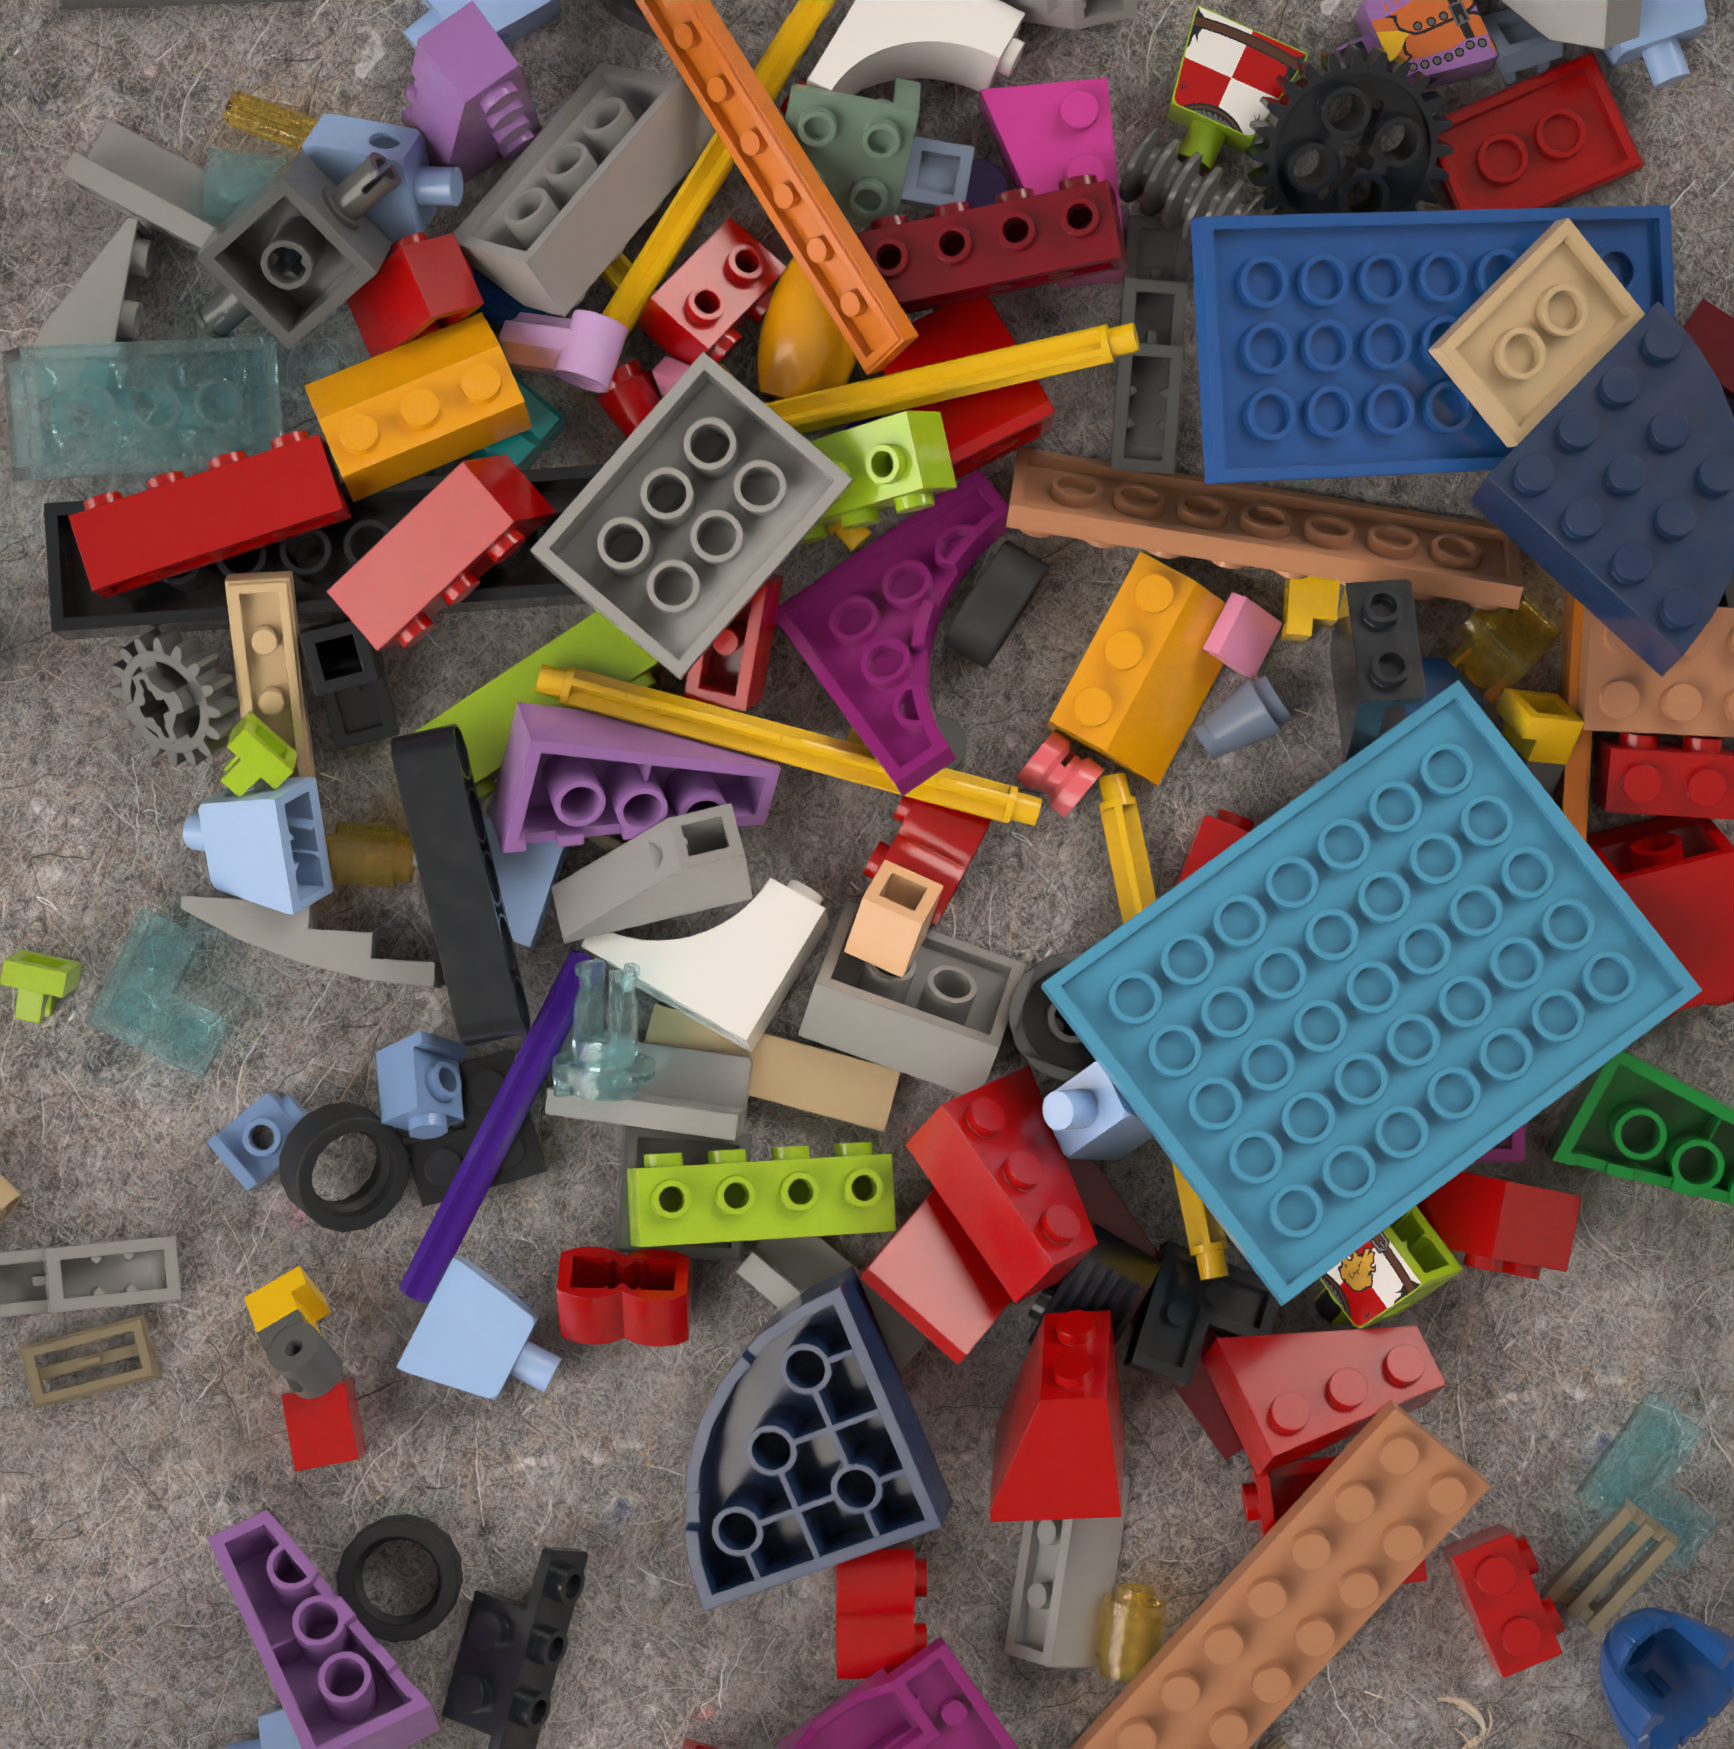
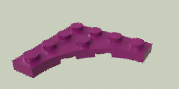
M980 469L956 484L957 488L948 490L934 499V506L912 514L781 604L777 611L776 623L902 796L956 760L938 726L931 701L929 678L934 637L942 613L964 574L993 542L1010 529L1006 527L1009 506Z

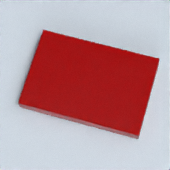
M1593 51L1444 115L1452 121L1453 126L1446 132L1437 135V139L1443 140L1454 147L1453 154L1437 158L1436 164L1450 174L1448 180H1441L1439 182L1452 210L1555 208L1636 173L1644 166Z

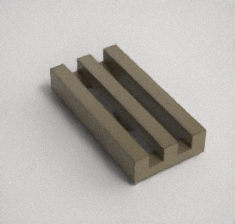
M143 1314L20 1346L19 1350L34 1409L162 1376L160 1363H157L154 1353L156 1351L154 1339H151L148 1326H150L148 1315ZM130 1331L134 1332L136 1343L39 1368L37 1355ZM138 1355L140 1357L142 1368L45 1392L42 1380Z
M1626 1498L1547 1584L1545 1596L1549 1595L1554 1603L1558 1599L1566 1604L1565 1611L1575 1619L1579 1615L1587 1620L1586 1627L1597 1634L1677 1548L1678 1536ZM1630 1521L1638 1526L1579 1592L1570 1587ZM1651 1537L1656 1539L1657 1541L1597 1606L1592 1604V1600Z

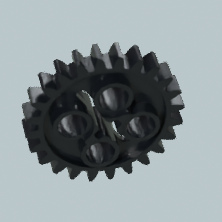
M1348 44L1343 62H1340L1334 52L1327 47L1321 50L1320 68L1315 69L1302 58L1297 60L1301 78L1293 83L1288 78L1279 75L1276 80L1284 93L1280 100L1264 96L1259 100L1271 112L1268 121H1250L1249 127L1263 137V143L1246 147L1245 153L1251 159L1262 162L1263 165L1247 174L1248 180L1255 186H1268L1261 192V194L1266 196L1263 208L1267 210L1277 207L1273 215L1417 211L1415 206L1420 200L1437 204L1439 201L1438 197L1428 188L1430 181L1448 180L1450 174L1436 164L1437 158L1454 153V147L1443 140L1437 139V135L1446 132L1453 126L1452 121L1444 115H1431L1444 103L1443 97L1435 91L1422 94L1427 88L1430 79L1420 71L1407 77L1411 63L1399 55L1387 66V53L1381 48L1374 46L1364 62L1361 49L1354 44ZM1351 93L1352 107L1350 112L1338 121H1329L1328 109L1331 102L1341 94ZM1380 100V109L1371 113L1372 104ZM1403 123L1404 136L1402 142L1390 151H1382L1381 139L1383 133L1389 127ZM1345 143L1359 147L1358 153L1354 158L1340 154L1341 148ZM1308 150H1318L1319 161L1313 172L1303 177H1296L1294 166L1301 154ZM1361 180H1370L1371 191L1368 198L1357 206L1349 207L1347 205V195L1352 186ZM1329 187L1328 196L1324 200H1319V193Z

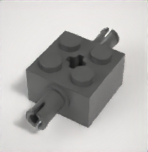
M300 150L213 229L197 254L196 258L224 285L206 303L201 304L195 309V319L201 329L204 330L213 320L221 315L216 320L217 325L208 333V336L216 341H223L229 336L231 331L253 314L290 350L378 273L393 243L365 213L391 190L396 189L401 184L400 176L395 167L391 164L379 175V168L387 159L377 152H372L361 165L336 185Z

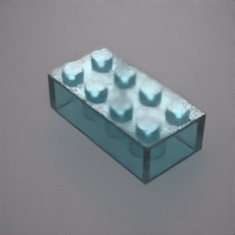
M275 336L19 346L2 352L13 482L154 475L173 471H183V473L204 472L210 470L208 461L217 456L234 451H245L246 456L250 457L271 450L270 441L283 435Z

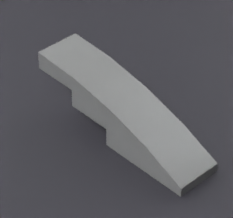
M181 896L182 910L241 941L298 963L366 980L441 989V963L379 959L380 934L318 929L319 905L311 904L292 915L245 899Z
M176 1235L0 1251V1317L181 1300Z

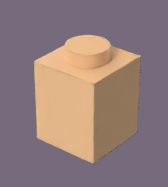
M884 860L861 900L844 952L903 978L925 940L944 886L888 860Z

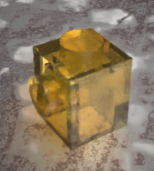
M1522 594L1518 610L1499 607L1492 612L1490 610L1478 609L1456 631L1464 641L1447 660L1494 704L1502 696L1504 688L1510 689L1560 637L1562 632Z

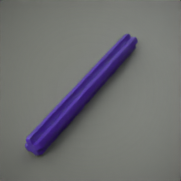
M573 950L568 954L530 1028V1032L527 1034L399 1285V1290L409 1298L425 1304L431 1301L601 970V964L598 960L577 950Z

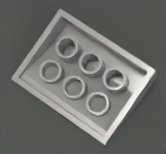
M702 352L530 551L544 567L587 604L681 680L850 486L853 479L711 357Z

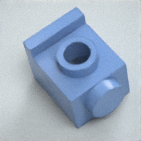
M419 1031L377 1051L376 1063L381 1123L409 1131V1135L413 1138L432 1139L443 1136L448 1132V1127L463 1121L459 1060L468 1057L467 1047L462 1043Z
M275 1091L267 1092L206 1143L247 1191L257 1190L279 1172V1156L287 1135L308 1113L291 1094L288 1093L281 1099ZM260 1125L270 1127L274 1133V1142L266 1150L258 1148L253 1142V1132Z

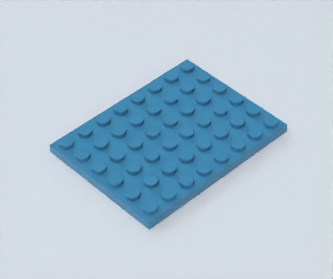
M1459 680L1043 982L1041 986L1042 990L1281 1306L1703 991Z

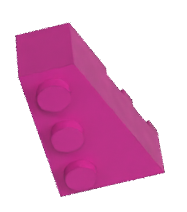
M1108 78L980 89L978 109L985 125H988L1003 159L1002 163L1016 189L1031 188L1034 191V195L1058 191V183L1064 179L1080 175H1096L1098 182L1108 180L1114 189L1122 227ZM1126 268L1057 282L1058 288L1119 283L1122 282Z

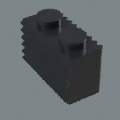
M1095 1224L1092 1229L1098 1244L1064 1276L1058 1288L1052 1285L1042 1290L1029 1311L1028 1316L1038 1321L1028 1339L1029 1345H1032L1045 1313H1065L1073 1310H1110L1114 1344L1116 1345L1150 1289L1163 1263Z

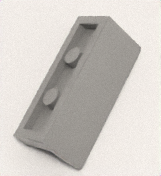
M108 121L105 124L87 158L74 151L62 171V174L75 188L130 218L138 219L143 225L197 254L213 229L250 196L246 192L114 121Z
M570 1031L562 1045L558 1082L549 1087L547 1091L545 1114L735 1141L745 1131L753 1060L745 1055Z
M812 1236L761 1240L738 1267L736 1272L781 1310L809 1287L854 1265L823 1238ZM854 1266V1268H855V1270H856V1273H857V1275H858V1278H859V1271H860V1270H859L856 1266ZM859 1278L901 1377V1372L929 1339Z
M1123 1475L1122 1517L1024 1521L1004 1654L1050 1668H1098L1102 1665L1130 1487V1478Z

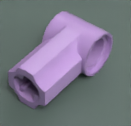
M575 310L571 319L520 312L516 318L505 320L498 341L502 346V351L509 367L516 371L556 376L575 387L591 392L605 393L609 389L628 334V329L610 317L587 310Z

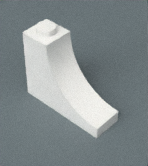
M855 0L809 76L806 86L854 95L861 90L876 84L895 80V78H925L956 83L980 92V89H990L997 75L1001 73L1009 77L1020 59L1026 43L1017 39V35L1025 13L1000 0Z
M770 877L762 890L745 908L729 920L708 931L690 937L660 941L640 940L610 932L585 938L581 947L586 955L598 960L601 968L752 1053L828 927L829 919L826 908L820 905L823 898L813 889L793 879L785 886Z

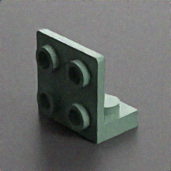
M895 78L891 100L882 98L877 100L801 84H794L791 87L785 122L848 222L870 226V222L873 220L897 215L919 116L920 82Z

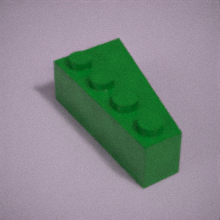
M1626 1049L1581 1082L1544 1149L1552 1161L1572 1166H1582L1605 1172L1607 1175L1668 1188L1674 1192L1693 1197L1707 1198L1734 1207V1107Z

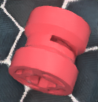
M1055 729L1015 779L1029 790L1040 789L1049 798V807L1065 818L1103 773L1104 769L1091 758H1080L1071 752L1070 741Z

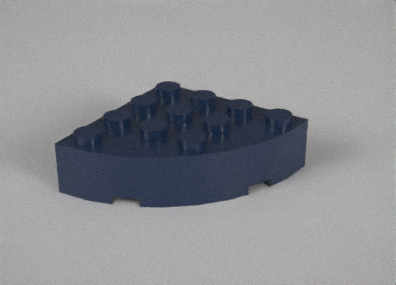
M1658 301L1487 475L1470 502L1661 677L1684 655L1711 620L1734 573V417L1720 381L1697 344Z
M854 1266L809 1287L774 1314L734 1361L701 1418L687 1465L685 1493H687L686 1517L688 1526L685 1529L689 1566L704 1611L941 1528L950 1511L953 1499Z

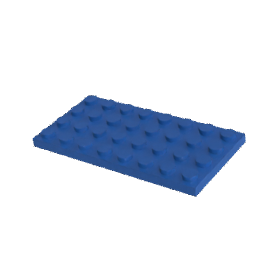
M1670 205L1204 216L1191 219L1205 485L1492 471L1515 447L1507 448L1429 353L1428 349L1555 221L1569 218L1645 314L1659 301L1676 320Z

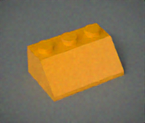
M482 312L304 386L353 502L532 428L523 396L501 346Z
M1140 551L1046 728L1052 731L1056 729L1068 740L1158 787L1224 664L1205 651L1203 647L1226 603L1197 581Z

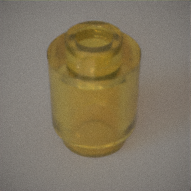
M338 821L334 834L325 833L334 885L395 889L398 882L412 883L415 866L412 865L414 850L410 833L401 831L400 825Z
M1121 1582L1117 1584L1116 1592L1103 1594L1095 1657L1101 1660L1099 1673L1102 1676L1118 1681L1131 1682L1161 1649L1167 1603L1155 1597V1588L1140 1583Z

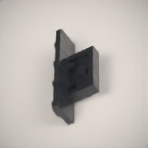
M545 1547L541 1552L527 1605L492 1591H475L441 1715L491 1735L488 1749H536L541 1727L547 1720L550 1712V1694L558 1665L567 1650V1632L574 1606L584 1588V1570L588 1559V1553L577 1548Z

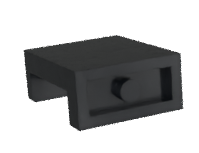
M1407 579L1345 583L1330 647L1343 763L1407 718L1405 705L1421 704L1425 700L1426 685L1412 583Z

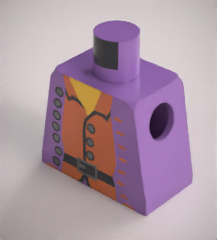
M1365 0L1355 16L1356 24L1362 37L1334 49V53L1340 62H1343L1348 44H1354L1361 49L1364 62L1374 46L1381 48L1387 53V66L1399 55L1411 63L1407 77L1420 71L1430 79L1426 89L1489 72L1499 56L1473 0Z

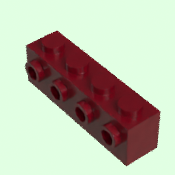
M1080 175L1064 179L1058 183V191L1034 195V191L1031 188L1005 191L995 196L996 204L971 209L970 202L943 204L932 210L933 217L912 222L908 221V216L906 215L882 217L870 222L871 230L855 233L905 314L1129 268L1116 193L1108 180L1098 182L1096 175Z

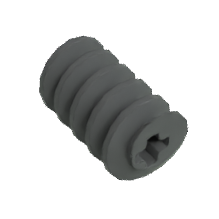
M1161 127L1154 129L1139 145L1127 164L1120 183V199L1124 202L1132 203L1141 197L1140 210L1145 216L1152 217L1162 211L1160 222L1166 230L1173 231L1184 223L1181 236L1187 244H1192L1191 219L1204 216L1259 215L1266 196L1260 193L1246 205L1241 203L1240 199L1245 182L1240 179L1225 191L1220 189L1219 185L1224 168L1219 165L1204 177L1199 175L1198 172L1203 154L1198 151L1183 163L1178 161L1177 158L1182 140L1179 138H1174L1162 149L1157 147L1156 144Z

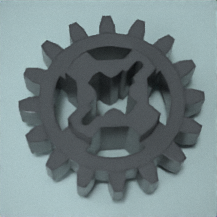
M172 627L163 633L159 628H154L119 650L123 659L113 664L111 671L122 682L111 688V694L124 700L125 707L117 713L119 719H130L135 728L132 731L131 737L134 741L140 740L143 737L150 741L149 753L152 757L155 758L167 751V756L172 766H177L186 760L191 766H194L225 748L229 741L227 735L231 733L232 728L238 723L228 712L240 706L239 700L231 695H227L225 691V686L229 685L233 679L231 674H219L214 668L219 659V655L216 652L207 656L200 652L201 643L198 636L194 635L183 641L180 630L177 627Z

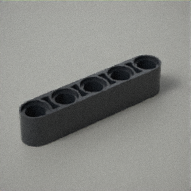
M454 723L394 737L391 740V756L454 1021L461 1042L464 1046L468 1047L529 1033L530 1013L462 732L459 726Z

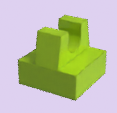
M249 711L232 728L227 748L235 755L225 764L224 770L226 772L220 781L239 798L260 778L264 779L276 790L293 773L298 753Z
M22 949L4 959L0 985L18 988L15 1019L40 1024L43 1022L44 1016L50 1017L53 1014L56 997L63 998L78 987L82 962Z

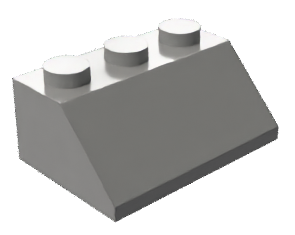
M846 900L816 979L798 1036L962 1094L985 1085L1007 1026L1009 1004L1013 990L1022 977L1026 964L928 929L925 940L904 977L901 978L844 952L860 906Z

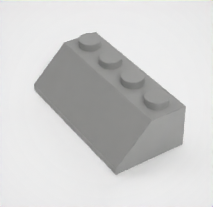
M600 62L453 233L463 255L469 260L470 264L519 303L526 307L565 317L572 308L584 299L589 287L606 267L622 254L625 245L644 222L661 208L663 200L683 176L692 170L714 135L715 129L683 79Z

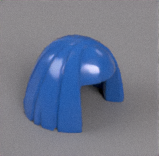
M1655 1607L1637 1609L1615 1622L1602 1644L1599 1673L1609 1712L1620 1735L1630 1749H1677L1679 1744L1681 1746L1686 1745L1690 1737H1696L1709 1725L1708 1717L1716 1718L1734 1697L1732 1690L1734 1689V1639L1689 1616Z

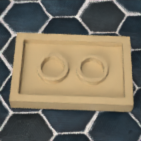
M1569 218L1555 221L1428 351L1507 448L1515 447L1631 330L1645 313Z

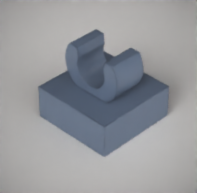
M1511 8L1481 17L1499 55L1495 64L1508 85L1515 83L1516 71L1534 66L1538 74H1541L1548 70L1551 60L1563 57V42L1549 40Z
M914 136L901 194V204L934 209L943 204L966 202L975 147Z

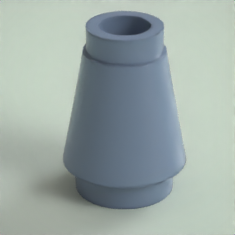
M1265 675L1254 683L1248 678L1226 700L1205 717L1203 722L1193 727L1210 757L1214 760L1222 754H1228L1282 733L1280 726L1293 718L1273 684Z

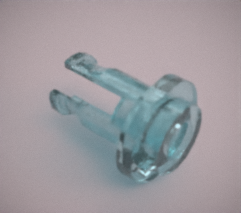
M585 960L575 965V974L579 977V991L573 1008L572 1050L559 1053L552 1059L554 1096H574L592 1101L628 1100L639 1094V1087L649 1085L655 1081L656 1061L648 1055L637 1052L639 1005L634 986L635 979L640 976L638 964L626 963L624 964V969L609 972L607 1030H603L606 960Z

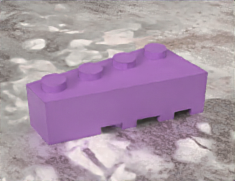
M474 1L469 2L418 39L411 69L415 81L407 87L406 97L412 105L402 111L400 121L405 127L415 128L424 135L429 165L458 167L461 170L464 184L502 156L506 161L520 156L536 138L534 134L542 129L520 65Z
M517 702L489 815L502 853L526 851V844L556 841L558 847L583 845L584 837L620 833L623 840L633 839L667 818L729 803L732 804L738 827L761 825L766 822L781 768L777 761L595 712Z
M268 1510L207 1538L301 1749H403L440 1731L432 1704L418 1688L414 1687L399 1669L396 1661L371 1636L357 1619L353 1610L320 1575L319 1570Z

